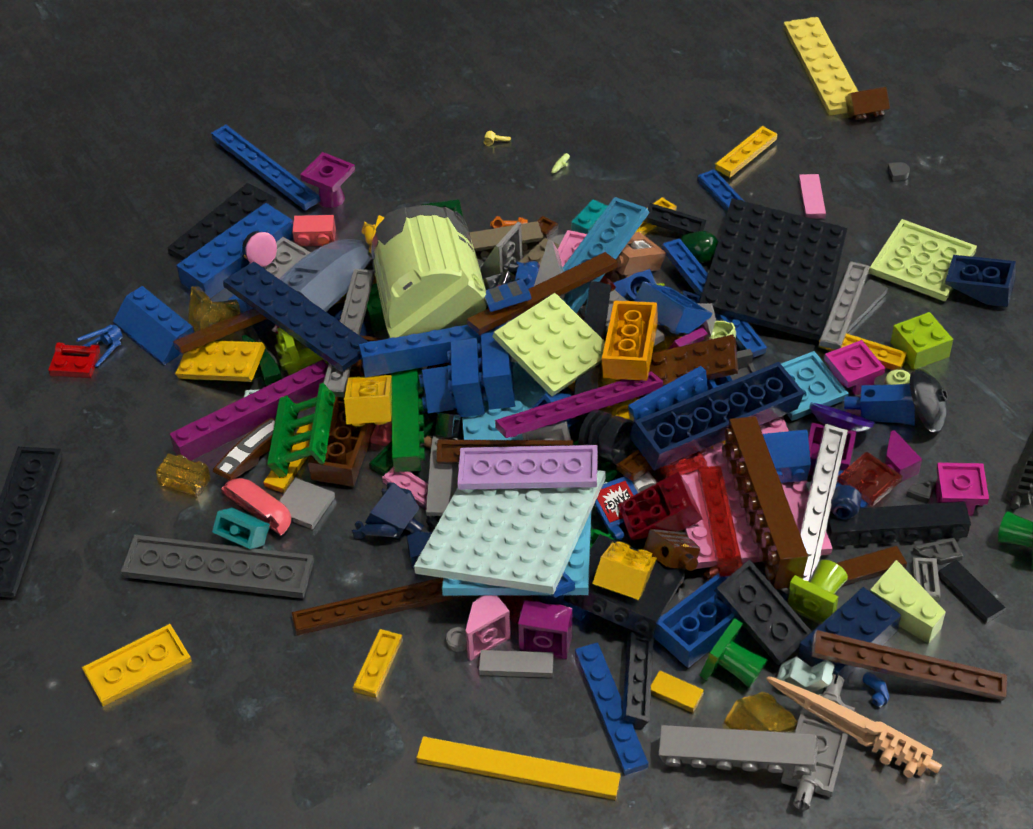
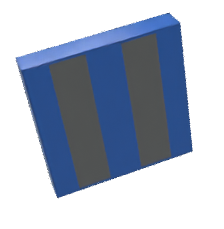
M523 279L488 289L485 295L486 304L490 312L532 299Z

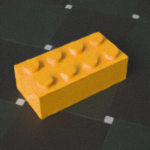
M614 301L602 355L603 378L648 380L658 325L656 302Z

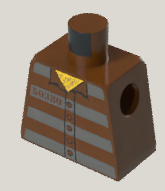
M650 529L643 550L651 552L652 556L657 558L656 560L669 568L692 571L698 566L696 558L699 556L700 547L685 532Z

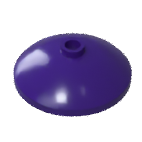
M811 402L809 406L814 416L824 425L828 424L860 433L870 430L875 424L863 417L826 405Z

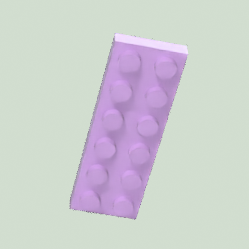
M597 445L460 448L458 490L597 487L598 448Z

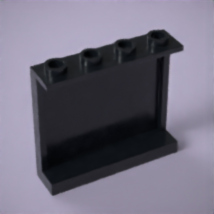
M600 534L590 549L588 595H565L564 601L652 639L661 616L675 592L678 593L682 587L686 570L669 568L656 560L639 600L595 585L593 581L601 556L611 543L616 544L618 542Z

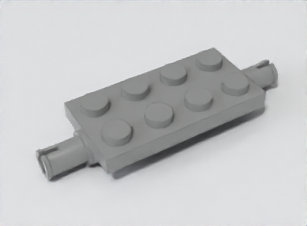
M833 674L832 682L826 687L825 692L819 696L855 711V707L845 705L841 701L840 693L844 679L838 675L837 683L834 684L836 675ZM802 707L795 733L816 734L818 740L816 772L800 775L794 773L793 770H784L781 783L798 787L793 805L799 809L801 801L804 800L802 810H808L813 792L832 797L848 734Z

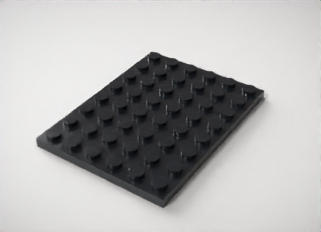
M732 198L699 304H712L716 314L819 341L824 331L848 228Z

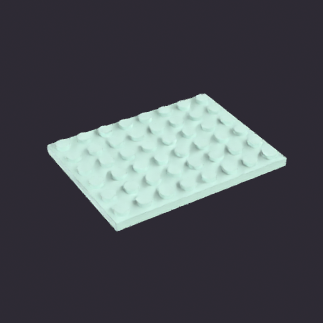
M597 470V487L458 490L457 488L414 565L415 574L554 594L606 479L605 471Z

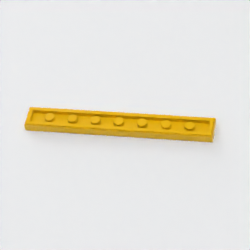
M429 737L422 738L417 755V763L616 800L621 778L620 773Z

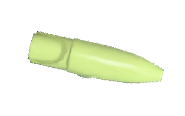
M565 153L555 163L551 171L552 174L565 166L567 167L568 163L566 161L570 158L569 154Z

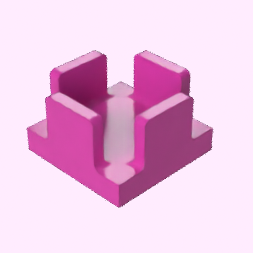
M862 340L825 354L824 360L829 365L830 371L843 387L844 385L847 388L853 386V394L855 396L861 394V385H874L875 378L885 373V367Z
M937 463L936 503L965 501L969 516L973 515L976 505H988L989 495L983 463Z

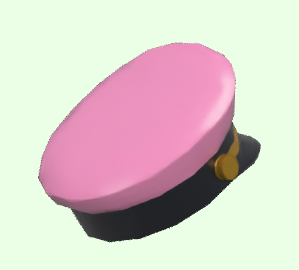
M254 231L245 238L242 252L244 258L249 260L250 263L256 262L261 267H265L274 260L277 244L274 237L269 233Z

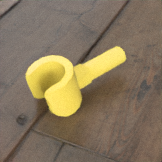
M493 131L486 132L484 137V144L487 146L493 145L494 141H511V137L497 136Z

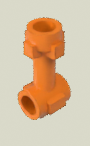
M496 216L493 221H490V226L494 229L512 226L517 222L521 224L528 223V220L518 218V221H505L501 217Z

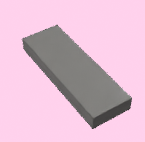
M481 650L479 675L552 678L553 652Z

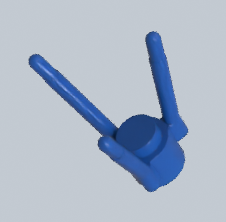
M110 324L103 329L76 339L77 342L100 335L83 346H91L100 341L105 345H111L95 364L96 368L103 363L116 347L121 345L120 340L123 338V335L116 325Z

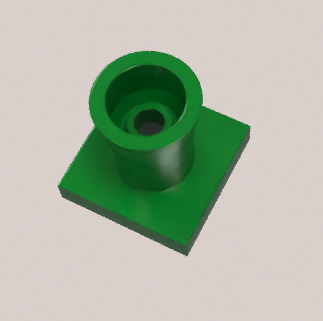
M1007 511L1000 524L998 542L1032 548L1033 569V521Z
M734 618L709 653L699 676L708 681L718 665H720L750 689L768 659L758 656L734 642L743 624Z

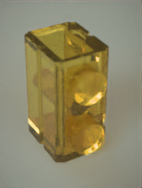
M168 453L163 463L156 470V476L160 485L196 497L201 495L211 478L209 468L205 463L190 461L183 455L175 456Z

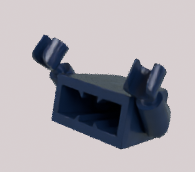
M389 482L386 485L387 490L381 489L382 498L370 512L365 521L366 525L364 526L361 521L355 523L357 530L353 529L351 531L354 538L362 539L366 535L399 538L405 529L412 534L420 532L424 525L414 519L420 508L412 492L409 489L400 488L394 482Z

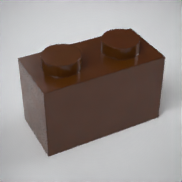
M886 87L852 92L845 96L849 118L855 117L856 120L867 118V115L872 114L873 117L885 115L884 112L890 109Z

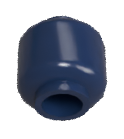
M850 485L836 487L831 500V512L840 519L855 517L860 509L861 493Z

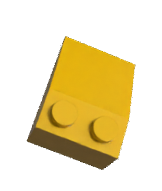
M391 375L348 378L344 397L346 424L362 426L365 423L383 425L391 422Z

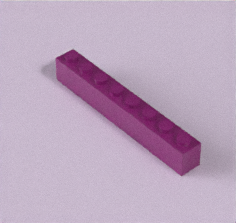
M324 360L318 361L169 433L175 453L182 463L186 464L251 432L269 418L276 419L279 399L281 397L288 396L296 404L317 397L319 385L324 383L328 368L327 363Z

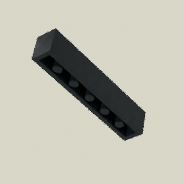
M965 501L860 508L858 514L850 519H840L830 510L826 532L832 546L914 542L920 540L935 541L939 539L968 537L971 521Z

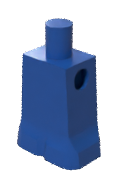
M910 383L861 385V397L845 396L844 409L861 410V417L870 421L902 423L915 426V406L911 396Z

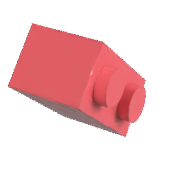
M334 215L294 216L293 238L295 244L299 246H324L335 241Z

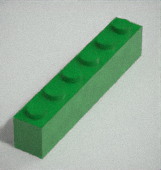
M422 367L392 373V459L395 472L421 470V461H425V449L421 448V444H425L424 431L420 430V428H424V415H420V412L424 411L423 401L420 398V395H424V390L419 383V375L423 374Z

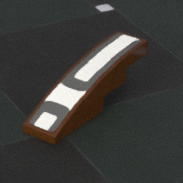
M269 418L243 437L213 468V472L228 480H233L258 465L259 457L270 451L275 419Z

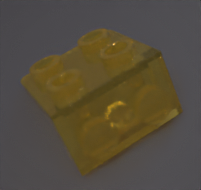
M762 692L738 699L724 723L730 729L788 732L796 729L798 721L791 712L785 710L776 701L773 695Z

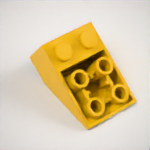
M623 542L611 543L601 556L593 584L639 600L657 558L653 557L652 553L646 550H632L628 544Z

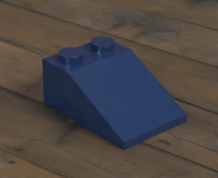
M953 254L945 284L987 305L1008 307L1015 282L1016 261Z

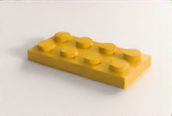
M213 341L184 353L175 374L179 379L252 382L266 347L262 342Z

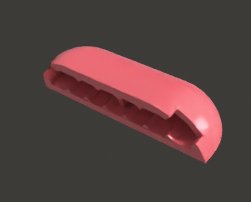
M237 478L228 481L221 488L224 495L257 519L269 523V528L280 536L289 528L291 514L288 508L252 481Z

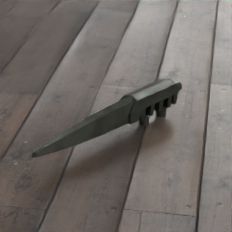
M1033 431L1020 456L1006 496L1009 502H1011L1010 507L1013 509H1018L1020 504L1030 505L1033 498Z

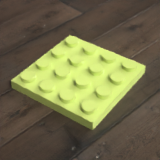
M901 219L870 266L869 274L946 301L953 290L952 287L945 284L953 254L974 256L977 246Z
M556 293L494 331L492 336L552 397L575 382L583 374L602 363L605 341Z

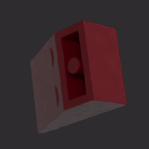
M679 472L618 504L632 540L648 537L650 529L676 532L703 520L692 492Z

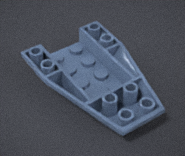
M353 239L331 242L306 255L279 279L325 312H328L348 292L354 269H364L371 260L372 253L368 251L370 245L366 241Z

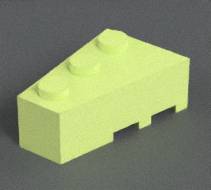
M896 560L872 587L870 592L901 614L899 622L901 628L929 644L941 630L946 611Z

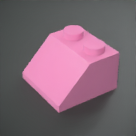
M482 595L472 604L465 630L467 656L470 661L479 657L481 650H491L511 638L509 610L497 595Z

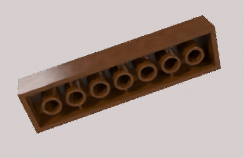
M361 336L368 342L385 340L382 338ZM361 359L352 365L349 378L365 377ZM392 373L382 374V375H377V376H383V375H391V376H392ZM335 397L325 463L320 464L311 455L308 466L311 480L354 487L376 424L365 423L362 426L346 424L344 397Z
M756 416L729 419L728 428L725 429V444H722V455L724 458H727L728 472L733 475L734 489L739 492L740 506L745 509L747 525L751 526L753 543L758 545V556L760 562L764 563L765 577L768 581L770 580L771 585L775 589L790 588V582L795 575L803 579L808 553Z

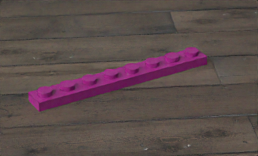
M650 371L647 381L621 380L495 420V428L505 438L515 437L519 434L535 431L538 428L553 425L569 418H575L594 409L613 406L619 402L650 394L663 387V381Z

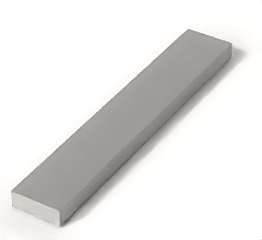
M855 262L849 263L821 336L819 346L835 350L842 347L870 266Z

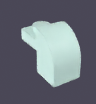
M795 657L781 664L777 679L817 695H822L823 689L832 682V673L835 665L829 660H825L811 667L798 657Z

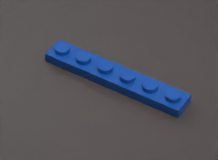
M594 643L576 648L575 656L624 776L648 769L649 763L632 722L622 720L623 701L599 644Z

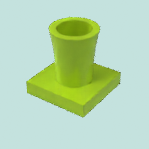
M820 560L810 582L796 575L790 582L788 605L794 612L821 625L837 610L839 596L835 595V593L847 581V573L840 565L833 561Z

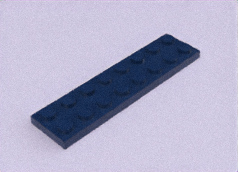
M252 262L223 280L224 288L341 372L361 359L359 344L367 343V340L256 262Z

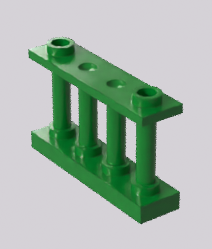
M324 383L319 385L318 396L297 404L288 396L279 399L267 463L279 478L287 476L290 462L311 455L320 464L325 463L335 395ZM316 407L315 413L297 419L299 412ZM313 423L312 430L294 436L297 428ZM310 440L309 447L291 453L293 445Z

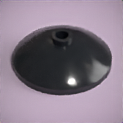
M921 368L914 369L910 374V391L914 406L925 427L931 432H938L945 424L947 392L929 372Z

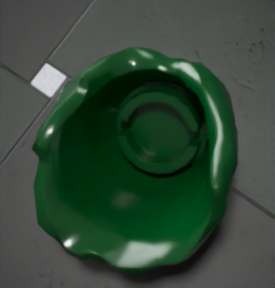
M698 231L682 236L681 241L699 263L706 264L713 261L718 240L712 233Z

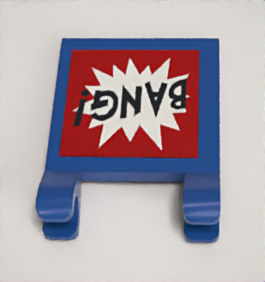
M626 476L603 484L594 503L609 534L618 542H622L624 533L619 526L625 524L618 504L638 493L632 481Z

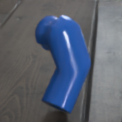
M866 672L862 681L875 691V694L872 696L873 704L877 707L887 704L890 697L885 681L870 672Z

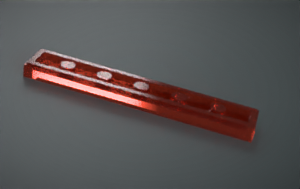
M721 466L698 467V477L719 577L730 576L743 563Z

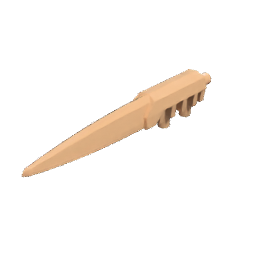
M773 677L766 678L771 685L829 724L858 739L857 742L866 747L874 746L872 751L877 753L878 749L884 751L880 758L881 763L885 765L890 764L892 757L897 758L895 764L899 766L901 762L906 763L907 765L903 772L906 777H913L916 769L918 770L916 774L921 777L926 768L938 774L942 764L931 759L932 749L882 722H873L815 693Z

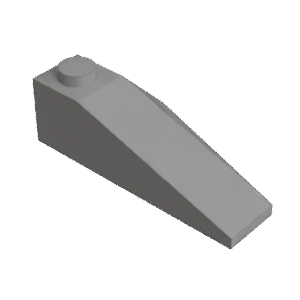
M441 436L433 437L426 516H442L458 488L459 464H438L436 462L437 440H458L456 437Z

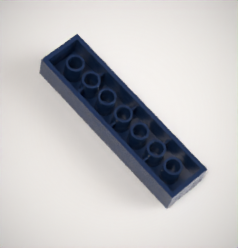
M777 362L635 420L630 433V439L653 470H656L726 440L725 429L728 428L729 419L756 416L759 425H762L797 410L804 392L780 362Z

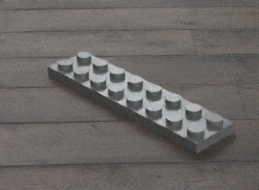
M134 535L121 574L122 577L304 598L314 564L313 555Z

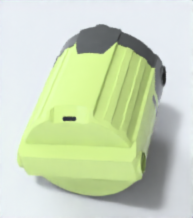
M419 205L409 208L403 207L386 214L376 228V233L372 240L371 253L385 324L390 338L467 325V318L486 310L485 285L467 224L458 212H454L446 207Z

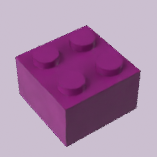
M816 423L811 425L809 433L811 461L809 475H813L825 425ZM848 430L839 471H849L856 431Z
M524 600L518 624L519 650L525 652H553V657L567 659L572 639V608L564 605H551L539 601Z

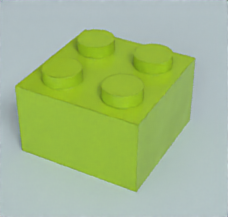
M928 312L895 324L890 343L895 349L907 352L905 361L914 370L950 357L953 338L935 317Z

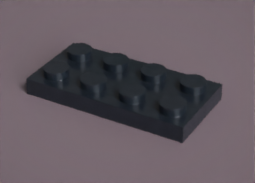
M750 559L713 590L737 619L743 623V626L777 666L800 647V642L812 633Z

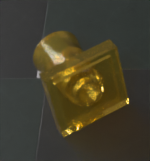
M191 286L188 323L193 326L194 332L240 314L239 303L236 299L211 302V299L200 287Z

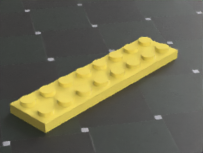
M810 17L808 19L784 22L783 28L828 115L848 113L845 96L852 92H858L819 18Z

